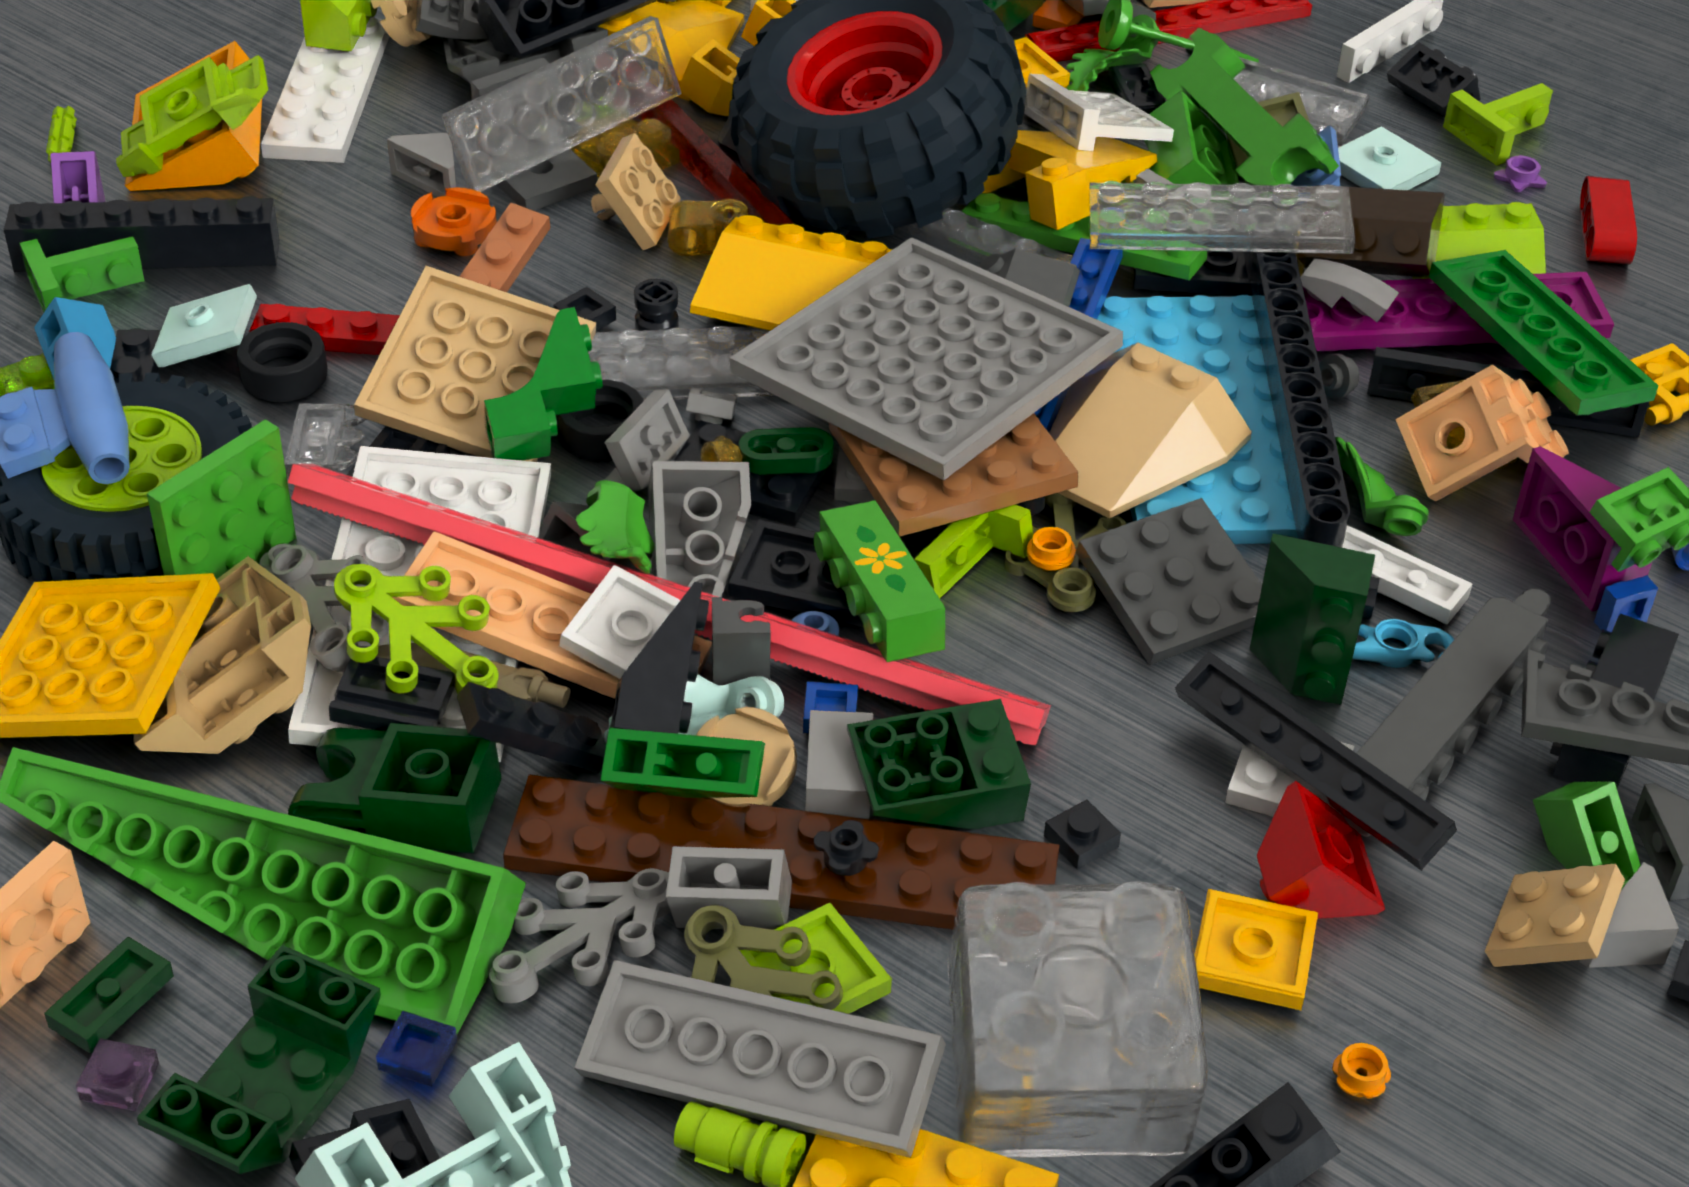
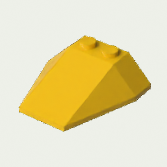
M656 0L654 3L598 26L608 30L609 38L594 64L617 47L657 62V89L691 101V99L678 91L691 56L712 39L730 50L744 23V14L706 0H676L675 2Z

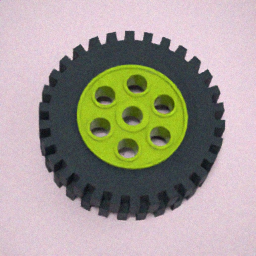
M132 373L119 374V383L115 384L128 423L130 465L128 474L122 480L112 484H101L94 481L72 445L55 457V462L11 478H7L0 465V538L11 564L16 563L18 572L26 579L33 575L34 582L164 576L147 493L252 428L248 416L242 415V409L235 401L228 404L226 394L218 389L209 394L207 384L197 380L189 388H186L185 378L181 376L171 375L167 383H161L159 373H146L143 382H134Z

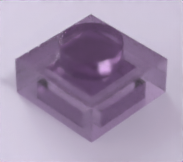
M100 1038L76 1084L79 1099L136 1111L159 1065L156 1049Z

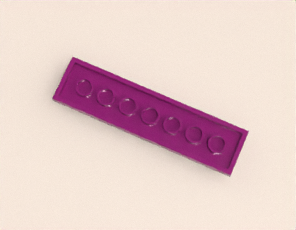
M1587 272L1533 274L1603 337H1611L1614 322ZM1430 278L1381 280L1399 293L1378 322L1369 316L1355 311L1350 302L1342 296L1331 308L1326 303L1312 298L1307 293L1305 287H1303L1316 351L1375 350L1376 347L1419 348L1422 346L1500 344Z

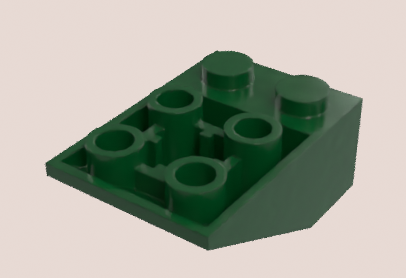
M1001 699L847 724L848 735L873 816L972 830L1024 821L1031 782Z

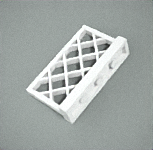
M1029 73L1024 114L1077 150L1093 151L1096 137L1172 142L1174 129L1114 93L1067 90L1044 74Z

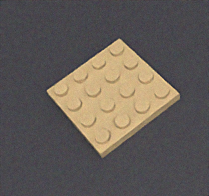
M425 266L354 404L355 415L439 444H445L448 447L477 457L493 458L485 430L484 400L509 395L521 389L531 380L538 366L556 314L560 310ZM578 317L580 325H588L592 342L596 334V322ZM538 458L523 461L537 462Z

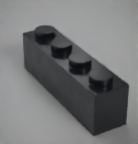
M1619 614L1612 632L1602 629L1592 655V657L1599 659V662L1596 663L1589 660L1586 669L1593 671L1591 679L1620 689L1623 682H1627L1644 688L1643 692L1654 700L1679 634ZM1553 742L1550 754L1559 757L1552 777L1567 783L1615 782L1617 790L1631 758V755Z

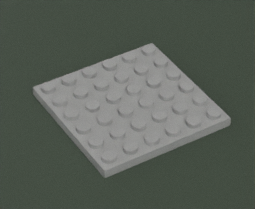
M911 237L731 356L730 368L732 374L945 480L1123 346V331Z

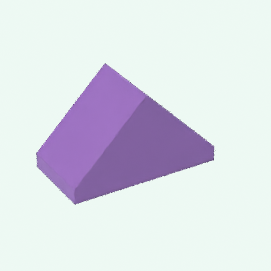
M95 151L51 153L54 203H65L68 201H80L82 203L106 202Z

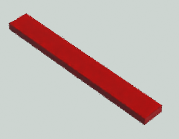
M1213 0L1154 12L1156 13L1155 22L1160 31L1188 39L1191 38L1190 35L1197 28L1216 34L1309 17L1312 4L1308 0ZM1100 21L1025 34V37L1056 62L1073 60V54L1085 53L1083 52L1084 49L1108 50L1100 47L1098 42ZM1120 47L1110 51L1117 52L1120 50Z

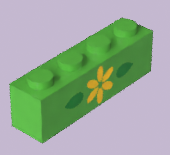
M876 500L820 511V532H815L814 534L816 554L821 562L826 561L829 565L835 587L844 590L851 614L853 616L859 615L862 620L868 642L877 645L886 662L945 650V606Z

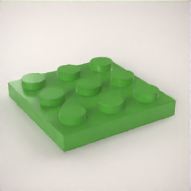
M266 419L147 493L164 576L213 573L215 578L218 579L247 556L259 564L261 557L268 553L272 547L278 544H289L296 539L279 427Z

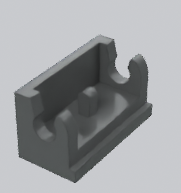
M712 597V679L714 684L719 686L726 685L752 676H763L770 680V623L756 620L745 622L740 619L745 615H763L764 605L762 603L752 600L722 601V597Z

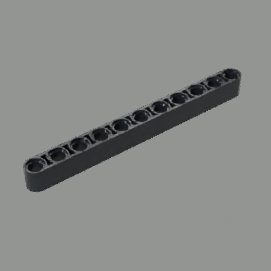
M1260 210L1253 213L1250 217L1244 258L1298 539L1342 548L1350 516V506L1289 221L1279 212Z

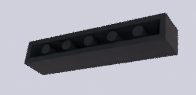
M253 196L241 199H213L205 197L197 200H169L162 198L153 201L112 200L109 202L85 203L80 201L44 204L24 202L21 204H10L4 226V234L14 272H26L20 243L34 239L38 240L47 258L133 236L138 245L142 269L277 265L280 241L274 199Z

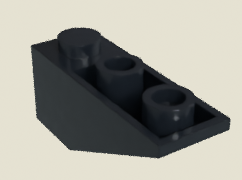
M694 582L622 675L617 684L610 728L687 734L692 713V703L684 701L687 681H696L701 654L700 651L692 650L695 630H704L709 606L708 600L700 599L703 583Z
M1287 1082L1150 1187H1295L1341 1151L1294 1088Z

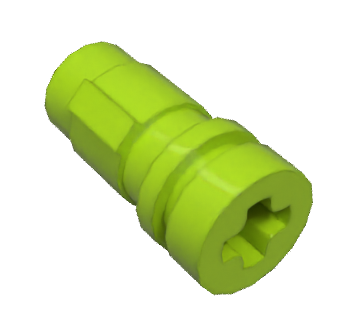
M691 1101L684 1107L677 1121L674 1131V1146L695 1154V1162L733 1174L734 1169H738L744 1172V1177L747 1180L755 1183L762 1181V1184L766 1187H791L803 1163L806 1150V1136L803 1133L786 1127L779 1130L777 1124L769 1121L762 1122L759 1125L751 1122L749 1118L715 1106L708 1107Z

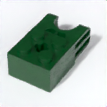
M390 723L387 731L342 727L329 729L321 737L316 748V754L324 774L333 781L302 785L290 803L288 815L425 849L474 853L502 779L496 742L467 733V729Z

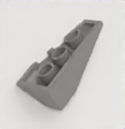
M652 461L648 484L649 533L654 542V551L651 553L653 555L652 570L654 576L691 587L694 582L703 583V592L722 597L751 508L749 462ZM702 635V636H698V637H701V638L706 639V640L709 639V637H708V638H704L703 635Z

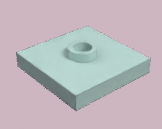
M1382 126L1338 148L1341 175L1361 188L1410 190L1437 176L1442 163Z
M251 284L170 307L151 354L157 366L163 368L240 345L257 298Z

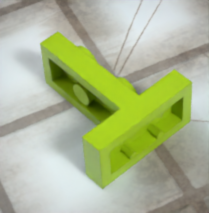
M1540 83L1487 104H1482L1464 90L1453 92L1450 94L1443 128L1498 166L1506 163V160L1509 159L1516 134L1545 123L1549 113V104L1553 90Z
M1012 505L947 523V528L924 548L914 560L940 599L992 547L1006 552L1009 550L1012 554L1025 558L1027 556V544L1034 535L1031 512L1027 508Z

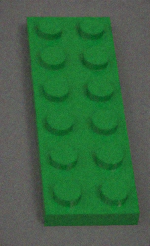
M1506 250L1432 262L1429 278L1577 416L1590 415L1594 412L1620 407L1626 408L1635 404L1654 401L1659 385Z

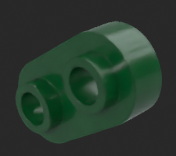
M814 427L755 429L745 433L739 440V462H749V472L758 475L815 473L826 469L832 463L834 442L829 433Z

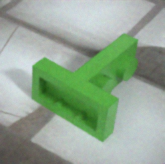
M133 236L47 258L37 239L20 243L27 277L43 313L54 297L75 299L145 281L138 245Z

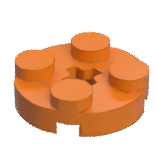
M460 187L446 188V196H439L433 199L431 192L420 197L411 208V222L415 243L420 247L454 251L459 256H470L477 252L479 249L478 245L483 243L497 223L495 207L492 208L490 206L489 198L485 194L473 189Z

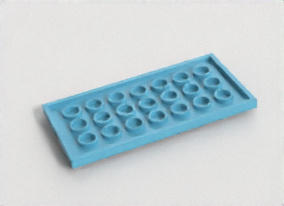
M1197 295L1194 297L1152 296L1136 298L1111 296L1106 298L1097 320L1123 331V346L1117 351L1139 342L1216 377L1252 431L1251 439L1227 463L1131 508L1132 521L1134 522L1202 498L1234 544H1270L1273 533L1298 538L1252 296L1208 297Z

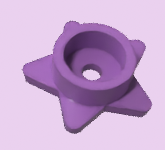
M1513 156L1506 160L1505 169L1494 172L1495 179L1510 183L1515 192H1521L1527 187L1545 188L1547 184L1538 175L1541 165L1535 159L1528 156Z

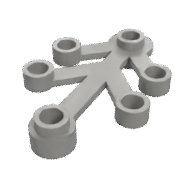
M302 545L290 546L282 550L274 558L271 565L273 575L298 592L307 601L310 621L317 634L311 642V652L324 668L332 669L335 672L344 671L350 660L346 651L349 630L346 626L335 623L327 607L342 605L334 594V586H317L315 580L334 579L343 568L349 565L369 564L360 555H355L348 559L320 560L314 551L307 550ZM356 584L355 586L365 587L366 585Z
M651 868L638 872L628 882L589 883L588 876L585 873L574 871L562 875L556 881V889L561 905L575 908L587 902H611L603 908L544 910L540 900L535 898L522 899L513 923L515 932L521 935H530L547 930L564 931L526 954L521 951L511 950L498 955L494 959L493 966L489 972L495 997L504 1003H518L530 998L539 987L536 972L586 943L585 949L577 952L571 961L575 979L584 986L600 984L609 975L607 958L616 924L632 914V921L625 923L618 932L622 952L629 957H642L649 954L656 944L653 934L656 919L671 912L666 899L669 872Z

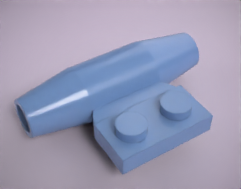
M80 332L64 334L56 341L54 346L55 389L34 390L31 386L0 397V465L7 478H11L55 462V457L72 445L94 481L101 484L116 483L128 474L130 465L128 423L113 374L88 335Z

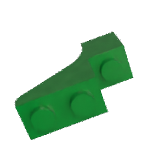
M575 307L562 309L556 314L538 366L531 380L521 389L509 395L484 400L485 430L493 458L523 461L550 456L551 437L558 436L555 415L595 408L596 389H601L603 386L602 375L598 361L590 362L588 352L592 351L590 331L587 324L580 325Z

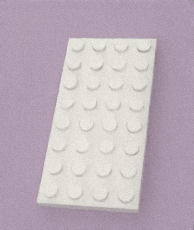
M360 446L353 477L539 538L551 478V463ZM342 518L331 560L348 559L349 557L360 555L364 557L370 566L377 568L384 576H404L424 545L422 543L418 544L417 541L412 542V540L384 532L383 530L379 531L378 528L373 529V527ZM335 578L326 579L325 586H334ZM327 606L335 623L346 626L350 632L351 612L343 606ZM378 614L372 615L371 628L379 636V646L389 644L388 622ZM431 627L460 650L518 668L519 660L439 628ZM313 630L307 654L303 692L299 694L295 701L288 728L289 744L318 746L324 733L332 728L372 730L329 720V705L331 701L335 700L337 695L336 689L344 671L335 672L332 669L324 668L311 652V642L317 635L315 630ZM366 641L357 642L360 648L371 646ZM455 688L441 723L437 727L466 729ZM496 743L498 759L501 762L504 745Z

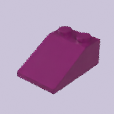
M1541 446L1532 448L1512 520L1590 611H1596L1599 608L1605 586L1619 581H1628L1648 576L1652 562L1641 568L1635 564L1620 572L1611 565L1620 552L1621 547L1591 515L1590 510L1596 500L1622 489L1621 487Z

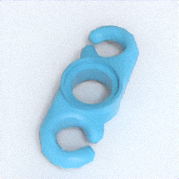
M1387 619L1381 621L1376 627L1362 624L1360 625L1358 635L1365 641L1356 643L1352 659L1376 662L1392 668H1402L1410 665L1414 660L1433 661L1435 655L1426 648V645L1437 644L1447 649L1454 641V638L1440 628L1410 624L1400 619ZM1387 638L1403 641L1407 647L1401 649L1393 648L1386 645L1383 640Z

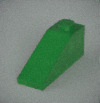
M609 728L600 781L617 789L647 793L658 792L664 795L685 798L757 797L765 743L754 740Z

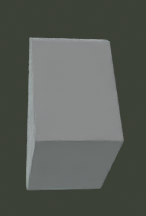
M452 132L394 135L387 139L392 175L429 193L432 192L437 197L446 196V188L456 187Z
M1644 862L1623 887L1598 958L1579 960L1581 964L1588 968L1665 964L1679 927L1654 867Z

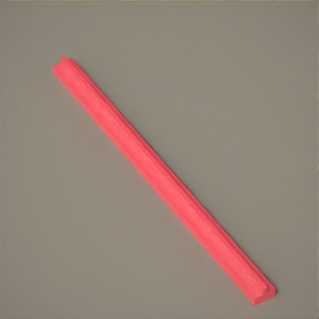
M292 464L288 483L295 485L291 498L295 502L312 507V509L317 508V510L334 514V516H339L346 520L356 521V523L373 527V529L378 528L379 531L383 530L384 532L395 534V536L412 540V542L417 541L418 544L422 543L425 545L435 531L591 594L614 565L679 600L690 589L688 586L646 574L630 567L315 464ZM701 591L700 599L709 601L708 614L704 630H695V634L697 633L698 636L703 635L704 638L709 637L712 640V597L718 596ZM767 612L759 616L745 615L740 618L745 622L756 620L770 623V659H774L775 662L780 661L781 664L786 663L787 666L792 665L793 668L797 666L798 669L803 668L804 671L809 670L810 673L815 672L816 675L821 674L822 677L827 676L828 679L833 678L834 681L839 680L840 683L845 682V684L858 685V689L863 688L864 691L869 690L870 693L875 692L876 695L881 694L882 697L887 696L888 699L893 698L894 701L899 700L900 703L905 702L906 705L911 704L912 707L917 706L918 709L923 708L924 711L1001 699L1016 742L1021 740L1023 744L1037 745L1042 727L1046 724L1051 705L911 659L904 658L886 662L877 648Z

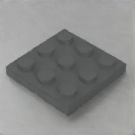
M1202 498L1080 540L1078 543L1076 554L1149 665L1254 626L1262 584Z

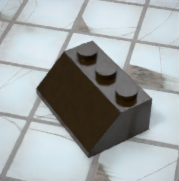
M1316 185L1302 216L1297 257L1306 269L1314 259H1323L1342 263L1370 274L1429 278L1431 264L1436 261L1445 194L1442 192Z

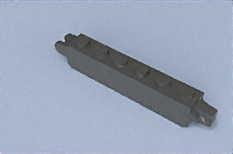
M1531 587V589L1523 591L1514 602L1504 597L1490 598L1358 750L1357 754L1425 801L1429 792L1428 787L1433 782L1440 785L1448 775L1456 753L1459 752L1464 755L1468 752L1477 736L1480 724L1489 725L1494 720L1501 707L1503 696L1506 694L1512 697L1517 692L1523 681V664L1527 650L1530 649L1542 654L1546 653L1549 643L1543 640V636L1549 619L1544 616L1550 608L1551 596H1548V593H1545L1544 590ZM1342 814L1351 828L1355 829L1359 834L1366 837L1371 835Z

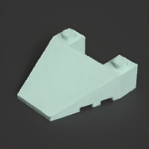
M519 1042L470 1067L449 1094L450 1100L475 1140L402 1179L371 1127L366 1122L314 1150L295 1177L300 1187H572L567 1171L571 1167L566 1145H560L552 1116L556 1112L551 1091Z

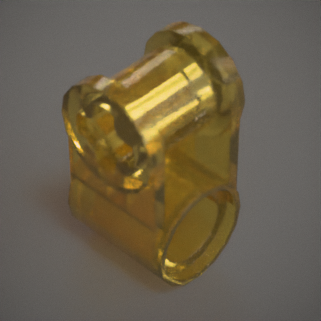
M736 199L679 201L670 209L667 239L669 248L682 256L712 255L722 231L735 217L748 215L747 206ZM729 211L732 213V218H728Z

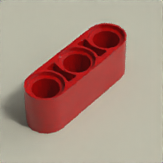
M1586 176L1580 194V215L1586 260L1631 265L1637 246V227L1629 180Z

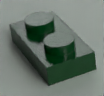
M127 937L44 1013L48 1027L92 1054L174 977L171 962L132 938Z

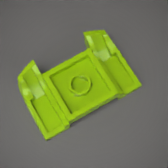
M257 55L230 70L225 63L217 66L208 57L140 95L143 120L121 132L122 155L116 158V164L123 177H131L138 174H154L162 170L163 153L179 148L186 140L204 130L216 127L222 120L232 130L242 125L268 91L263 59Z

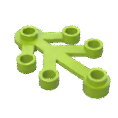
M353 564L343 568L337 574L334 580V594L341 605L351 612V631L347 635L346 651L352 660L366 663L372 661L378 654L379 636L371 628L372 610L389 624L390 662L386 667V684L390 690L396 693H407L412 691L417 685L419 669L416 662L412 660L411 640L456 674L455 690L457 694H459L467 682L490 689L497 688L498 670L488 658L483 656L469 657L431 628L463 627L469 631L483 629L488 623L490 611L489 603L483 597L469 595L464 597L459 602V605L403 606L392 598L423 596V598L429 601L443 600L450 592L451 576L445 568L429 566L422 570L420 576H384L373 566ZM434 580L441 582L442 585L434 587L427 584V582ZM356 584H363V585H366V586H365V587H357V586H355V585H356ZM477 610L481 615L470 616L466 611ZM359 641H366L370 643L371 646L366 648L357 647L355 643ZM403 671L407 672L410 677L401 679L393 674ZM478 673V674H482V675H484V676L478 678V677H473V676L470 675V674Z

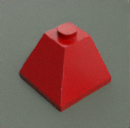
M1294 781L1288 785L1256 855L1263 876L1260 879V887L1267 900L1277 904L1318 912L1317 919L1377 915L1384 911L1385 906L1361 835L1351 828L1342 814L1300 783Z

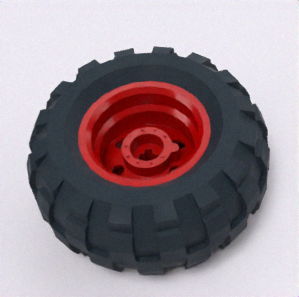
M799 0L791 4L792 11L782 18L771 19L756 34L758 43L753 48L743 51L736 67L737 75L733 82L728 118L730 135L749 183L774 209L784 214L786 218L801 227L810 224L811 227L818 228L820 234L832 232L845 237L852 231H865L867 238L890 236L894 234L895 228L917 223L918 228L943 219L942 211L956 203L967 205L985 191L983 183L987 180V177L1000 174L1011 157L1010 151L1016 143L1018 125H1022L1025 112L1026 86L1014 39L1007 32L1004 23L996 13L982 0Z

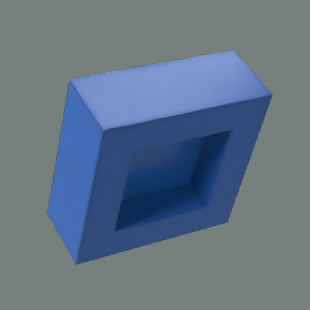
M1647 575L1605 586L1594 620L1595 624L1601 631L1604 629L1612 632L1619 614L1647 623L1658 587Z
M807 682L803 733H809L810 710L857 712L858 685Z

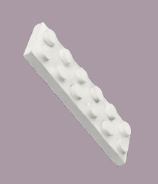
M371 17L366 25L364 36L359 37L352 51L308 47L304 37L261 142L263 158L344 163L390 37L380 23L384 19Z

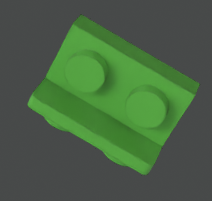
M1669 467L1596 500L1590 510L1591 515L1621 547L1620 552L1611 564L1618 572L1635 564L1639 568L1644 567L1655 560L1662 551L1670 547L1674 550H1679L1689 544V488Z

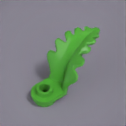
M1138 15L1132 19V23L1159 30L1155 20L1147 15ZM1129 32L1118 52L1104 49H1084L1083 52L1085 53L1073 54L1072 58L1079 61L1069 63L1066 66V69L1073 70L1070 72L1069 81L1072 84H1069L1066 89L1088 91L1089 83L1094 82L1098 74L1108 70L1109 67L1141 64L1151 58L1153 48L1157 45L1158 40Z
M1335 437L1341 468L1354 481L1360 498L1364 522L1400 536H1412L1420 533L1422 525L1428 521V509L1415 497L1408 495L1396 496L1394 490L1385 483L1384 475L1364 463L1350 442L1345 443L1342 438Z
M608 480L596 482L594 489L587 494L586 503L589 508L576 517L578 527L588 532L580 537L581 543L590 546L592 554L602 555L607 558H629L637 569L649 574L652 564L646 554L653 553L654 542L643 518L645 500L624 484Z

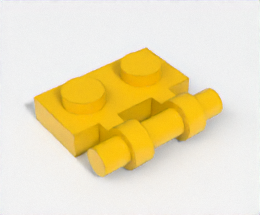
M1671 343L1631 359L1638 368L1659 385L1655 399L1649 402L1651 407L1647 408L1644 418L1648 425L1672 423L1679 420L1683 413L1689 411V356ZM1677 391L1681 395L1675 397L1671 392Z

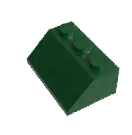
M1272 534L1250 651L1290 694L1337 705L1342 704L1368 595L1375 554Z

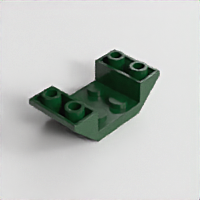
M281 945L247 986L253 1016L197 1083L174 1073L138 1115V1125L239 1174L285 1162L290 1155L292 1142L304 1138L353 1075L381 997L380 988Z

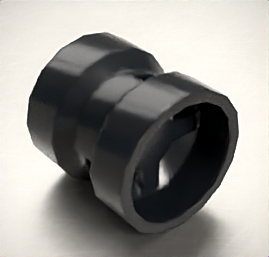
M657 278L640 282L634 290L635 308L638 309L635 314L636 332L648 340L657 341L672 337L679 328V317L675 310L678 305L677 287L672 282Z

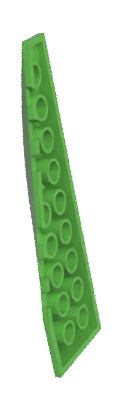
M12 747L0 780V802L63 838L73 846L95 857L127 878L139 883L220 933L227 935L259 956L270 960L281 945L289 947L380 988L381 997L374 1016L452 1037L457 1036L489 976L494 959L500 955L510 936L526 882L502 867Z

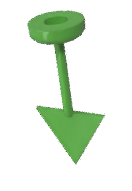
M1110 0L1103 12L1098 32V42L1102 48L1108 50L1119 48L1125 41L1128 33L1131 32L1188 50H1194L1193 40L1132 23L1133 6L1130 0ZM1231 48L1241 61L1258 65V59Z

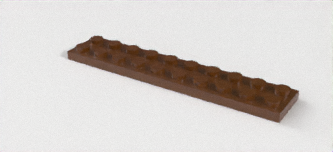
M529 774L503 853L504 868L509 870L562 876L569 872L578 871L585 873L590 881L628 882L638 872L645 869L654 868L669 872L673 846L783 849L792 879L789 908L813 911L831 903L840 915L1048 943L1059 844L757 804L733 807L721 804L710 798H685L664 795L658 792H639L617 789L606 784ZM847 820H855L863 825V833L866 838L878 845L879 854L874 861L867 862L861 872L851 876L837 875L825 866L824 852L815 849L814 837L820 831L830 832Z

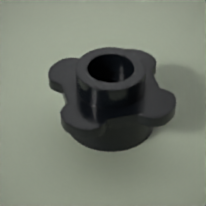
M847 820L830 832L820 831L815 835L814 847L816 850L824 852L825 866L831 872L841 876L855 875L865 868L867 862H872L878 857V845L866 838L863 833L864 827L860 822Z

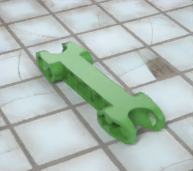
M1197 28L1190 35L1195 47L1192 55L1185 63L1172 69L1164 68L1159 64L1149 72L1156 88L1166 101L1182 90L1199 109H1202L1248 156L1235 169L1237 174L1265 204L1273 206L1286 214L1295 206L1289 196V190L1292 182L1298 175L1311 169H1319L1326 174H1331L1339 165L1334 160L1328 145L1300 113H1297L1282 127L1234 80L1246 68L1245 64L1218 35Z

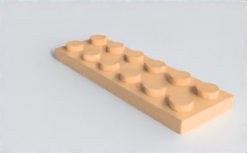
M434 531L404 576H420L422 570L429 566L443 567L451 576L448 596L440 601H429L423 598V596L392 597L403 606L459 605V602L466 596H481L490 606L488 623L483 629L469 631L463 627L436 628L615 699L619 678L559 646L562 632L591 596V593ZM439 581L427 582V584L434 587L442 585ZM477 610L466 611L470 616L481 615ZM694 635L692 650L701 652L698 674H700L709 657L712 642Z

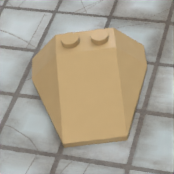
M1138 342L1113 353L1070 386L1049 434L1078 470V487L1058 493L1110 519L1227 463L1251 439L1252 431L1216 377Z
M249 556L216 579L221 589L147 733L134 734V744L141 751L219 754L231 744H240L247 740L253 734L257 725L272 714H279L289 709L295 703L299 694L303 692L311 630L307 601L298 592Z

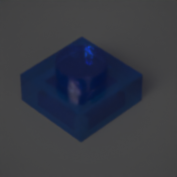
M402 1011L376 1055L378 1070L432 1087L457 1043L456 1027Z

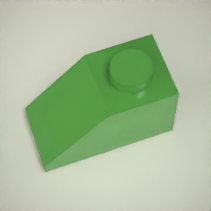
M1572 782L1533 799L1548 850L1566 869L1616 863L1625 879L1624 887L1640 868L1641 864L1615 782Z

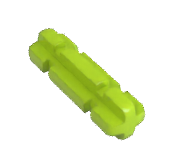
M57 106L52 112V121L46 146V153L50 163L51 153L71 152L77 120L74 116L75 110L71 106L66 108Z

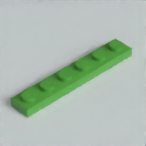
M981 193L960 212V226L1073 254L1080 238L1122 243L1123 258L1120 265L1188 281L1191 280L1207 260V244L1194 242L1182 236L1173 237L1151 232L1147 228H1133L1115 224L1107 219L1085 217L1059 230H1055L1030 219L1029 202L1001 198L993 193Z

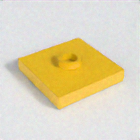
M1208 889L1188 986L1301 1011L1305 998L1318 912Z

